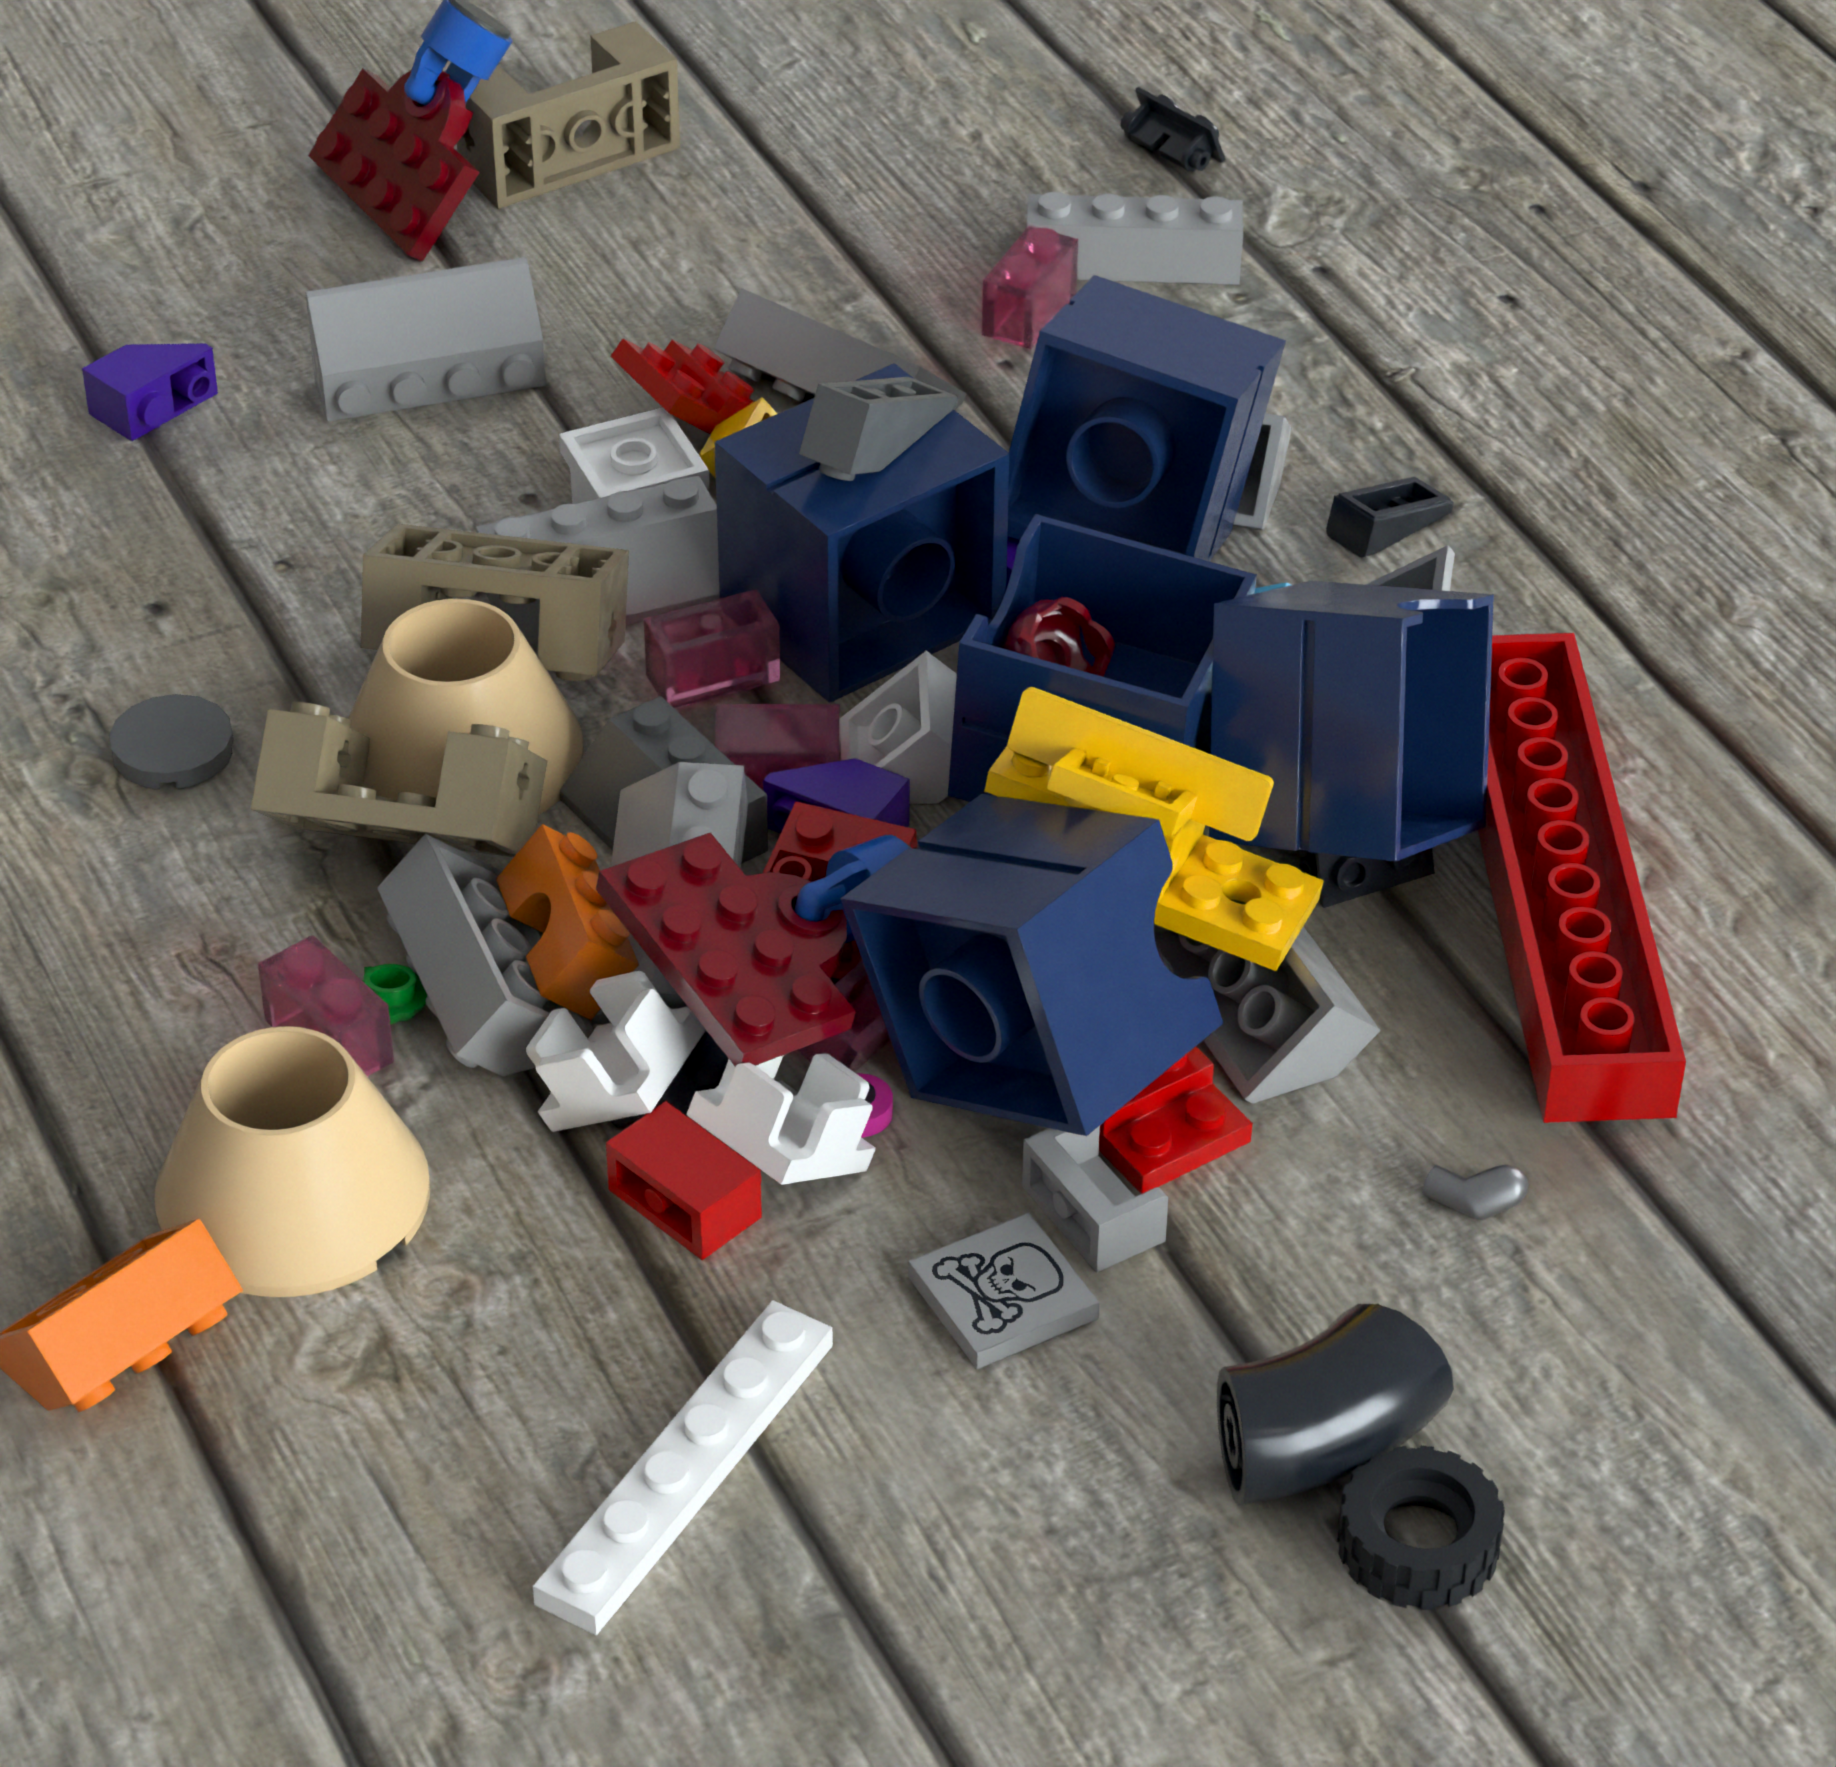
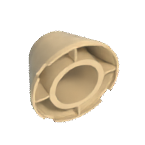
M443 599L424 603L404 612L396 618L385 632L348 719L352 720L351 729L370 738L363 787L376 790V796L396 801L399 792L422 794L437 799L448 731L470 734L472 724H483L507 729L510 731L509 737L528 741V750L547 760L539 815L560 800L561 787L584 755L582 730L575 713L517 624L501 609L488 603L470 599Z
M289 1026L265 1028L232 1040L223 1046L207 1064L160 1169L155 1187V1211L160 1231L200 1218L242 1287L243 1291L240 1293L265 1297L312 1295L351 1284L377 1270L376 1260L392 1250L400 1241L405 1246L410 1242L422 1224L430 1199L428 1163L416 1137L340 1043L323 1033L307 1028Z

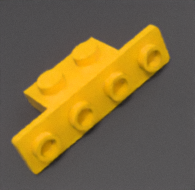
M1029 687L1023 691L1007 743L1011 751L1053 767L1047 789L1065 796L1064 800L1069 806L1159 819L1164 836L1167 835L1169 837H1172L1191 819L1245 841H1251L1258 834L1274 785L1273 779L1267 775L1035 687Z

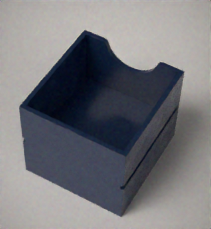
M1094 275L1070 299L1069 304H1065L1039 332L1009 449L1007 536L1020 540L1034 515L1038 514L1210 561L1231 534L1286 340Z
M893 363L854 381L913 377ZM814 398L715 441L720 608L769 651L774 650L781 662L828 703L906 667L925 651L932 655L961 641L976 614L986 616L989 625L1001 605L1006 592L1009 452L954 409L882 471L856 474L853 481L827 476L819 471L820 462L799 454Z
M1035 514L1019 541L1011 577L995 617L988 625L986 616L976 614L959 642L948 796L971 802L980 794L992 795L984 792L988 771L1007 746L1022 693L1029 687L1038 688L1211 754L1214 603L1254 594L1257 574ZM1060 597L1071 598L1084 605L1089 611L1092 621L1103 626L1111 634L1115 642V649L1104 677L1006 650L1000 646L1013 622L1016 620L1015 618L1026 608L1039 600H1056ZM1079 625L1083 656L1093 666L1095 657L1087 649L1082 627Z
M1307 581L1214 603L1211 755L1267 775L1273 779L1274 785L1258 834L1253 840L1245 841L1209 827V837L1239 845L1295 851L1307 850L1313 853L1398 861L1485 828L1494 594Z
M980 794L918 840L919 848L906 849L840 898L908 1091L913 1099L1088 1136L1223 1024L1209 979L1201 976L1189 978L1176 976L1165 966L1156 947L1154 937L1155 909L1161 890L1173 869L1172 859L1159 819Z

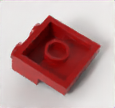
M622 338L610 355L668 413L710 435L716 425L755 402L750 399L754 392L753 388L729 371H726V373L722 372L720 369L725 362L714 352L699 343L692 350L672 339L665 350L650 342L643 349Z
M1196 1046L1100 1125L1099 1151L1140 1194L1162 1186L1251 1142L1253 1123L1213 1084L1214 1063Z

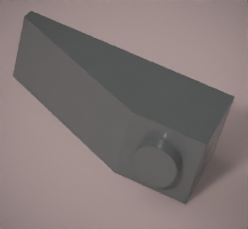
M911 377L820 383L816 390L799 454L820 462L819 471L840 480L853 481L856 474L880 472L955 409L959 396Z

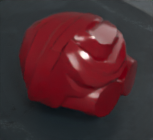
M1060 597L1056 600H1039L1026 608L1015 618L1016 620L1013 622L1000 646L1006 650L1104 677L1115 649V642L1111 634L1103 626L1092 621L1091 615L1084 605L1071 598ZM1079 625L1082 627L1086 647L1095 657L1093 666L1083 656Z

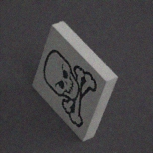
M1030 1213L908 1261V1278L976 1369L1099 1319V1301Z

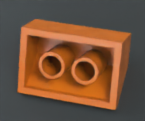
M198 1218L146 1236L0 1331V1369L46 1410L50 1411L74 1405L78 1412H82L113 1393L115 1388L110 1379L131 1366L134 1373L137 1374L167 1357L172 1352L167 1341L186 1328L190 1335L194 1336L226 1317L228 1313L223 1304L242 1292L243 1289L202 1221Z

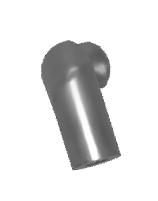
M1435 1165L1426 1177L1422 1194L1474 1219L1483 1220L1521 1203L1528 1192L1529 1185L1525 1174L1518 1168L1509 1165L1495 1166L1467 1178L1439 1165Z

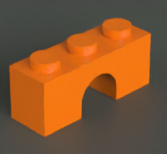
M542 824L497 876L496 881L510 917L543 933L540 940L526 955L540 995L592 1020L601 1009L590 993V989L596 980L633 972L639 966V963L628 939L630 932L596 890L600 869L596 862L598 855L593 846L578 834L569 832L565 836Z

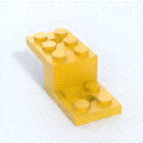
M1006 746L988 771L984 792L997 797L1069 806L1064 800L1065 796L1047 789L1053 769L1052 766L1013 752L1008 746ZM1191 819L1172 837L1165 835L1173 869L1159 895L1155 909L1154 924L1277 971L1318 903L1324 880L1303 873L1292 865L1277 863L1245 851L1232 842L1217 840L1203 835L1205 825ZM1231 900L1242 901V902H1245L1246 904H1239V903L1233 902V901H1231Z

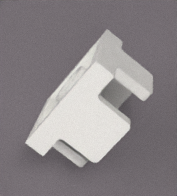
M664 408L559 434L560 453L570 468L573 504L611 496L620 491H633L664 484L677 478H690L698 475L706 488L709 489V469L672 414L668 413Z
M634 971L596 980L590 989V993L611 1023L596 1026L588 1039L566 1008L552 1010L526 1047L527 1055L536 1066L537 1073L551 1091L538 1111L551 1132L651 1113L706 1030L689 1007L669 1008L646 974L642 971Z
M827 1053L813 1056L799 1093L782 1080H774L783 1055L756 1066L748 1062L739 1063L735 1067L728 1060L719 1085L715 1089L695 1091L686 1114L781 1185L865 1172L876 1149L861 1138L873 1108L870 1103L865 1101L869 1091V1083Z

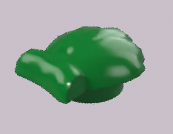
M382 964L375 967H364L365 974L363 980L355 988L351 998L355 1008L365 1018L391 1026L400 1021H408L420 1012L426 1004L427 993L419 976L410 967L399 964Z

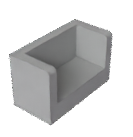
M1100 1126L1088 1136L1051 1128L1024 1139L1022 1187L1096 1273L1166 1241L1168 1196L1159 1187L1136 1197L1128 1190L1098 1156Z

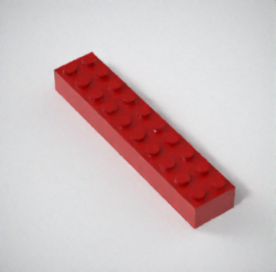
M1575 634L1492 635L1486 827L1478 830L1543 1123L1676 1118L1686 1058Z

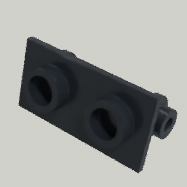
M1140 87L1135 89L1140 106L1135 112H1127L1121 120V129L1124 130L1125 136L1128 139L1153 152L1165 139H1168L1160 147V155L1189 172L1204 170L1209 164L1210 157L1221 163L1226 160L1218 139L1219 131L1208 118L1202 115L1194 117L1179 109L1165 95L1155 96Z
M1432 848L1398 861L1308 852V856L1300 859V869L1303 873L1324 880L1320 894V904L1323 908L1435 874Z

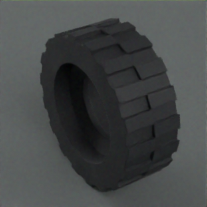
M1420 1445V1448L1395 1447L1391 1452L1385 1454L1379 1452L1370 1457L1368 1463L1364 1466L1358 1465L1351 1473L1350 1483H1345L1342 1492L1337 1542H1340L1339 1556L1342 1564H1347L1351 1578L1357 1584L1361 1583L1368 1588L1369 1594L1378 1599L1383 1597L1390 1600L1395 1606L1407 1608L1408 1605L1421 1607V1610H1435V1606L1448 1605V1607L1460 1604L1463 1598L1469 1595L1474 1597L1483 1589V1583L1487 1579L1491 1580L1496 1571L1505 1514L1503 1500L1499 1501L1498 1499L1499 1489L1493 1480H1488L1483 1475V1469L1474 1462L1470 1464L1461 1459V1455L1449 1450L1446 1453L1434 1450V1447ZM1404 1506L1429 1507L1441 1511L1454 1519L1457 1535L1450 1545L1431 1549L1415 1548L1389 1537L1384 1528V1519L1388 1512L1395 1508Z

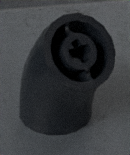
M1357 1304L1343 1312L1328 1328L1313 1339L1296 1348L1258 1361L1223 1367L1219 1371L1217 1381L1218 1431L1227 1482L1237 1505L1241 1506L1276 1500L1328 1484L1351 1474L1358 1465L1364 1466L1368 1463L1369 1458L1375 1454L1391 1452L1393 1448L1401 1446L1422 1430L1447 1405L1454 1390L1452 1369L1441 1347L1422 1326L1403 1313L1380 1304Z

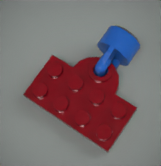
M442 0L421 34V38L424 41L416 53L412 69L400 76L391 88L378 75L362 68L354 83L345 92L342 102L325 129L318 135L315 145L308 154L407 255L422 262L480 173L454 149V146L467 131L473 112L466 109L465 103L481 79L489 80L513 42L510 38L511 32L504 25L467 0ZM449 60L451 63L446 71L443 72L442 70Z
M710 832L599 871L596 890L732 1064L736 1067L739 1063L750 1062L756 1066L851 1029L856 1011L829 979L840 965L845 943L855 941L840 898L911 847L893 835H883L834 853L828 862L826 877L810 882L796 875L775 872L746 876Z

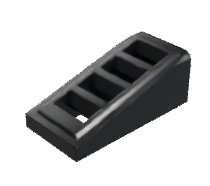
M1415 476L1334 495L1326 533L1329 538L1363 558L1388 548L1452 512L1454 502Z

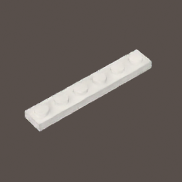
M772 1300L533 1585L534 1605L597 1636L833 1346L832 1327Z

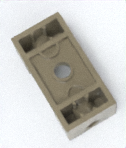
M634 21L590 35L592 74L528 94L498 65L489 80L481 79L465 103L466 109L473 112L467 131L457 142V152L480 172L473 185L497 209L679 149L677 58ZM591 120L583 135L574 138L577 127L584 121Z
M397 523L363 554L361 648L378 650L385 632L391 623L404 612L424 603L452 599V597H471L476 595L477 592L499 594L501 601L510 604H529L535 602L536 599H540L539 660L546 670L556 671V676L560 679L568 681L588 680L600 673L625 642L629 550Z
M292 702L290 712L268 709L251 803V810L300 830L415 845L424 834H427L461 851L514 857L536 832L547 760L528 750V741L509 737L510 731L490 725L472 724L470 734L448 731L437 799L422 794L399 792L396 801L376 796V790L363 787L370 738L351 729V719L329 714L330 708L305 702Z

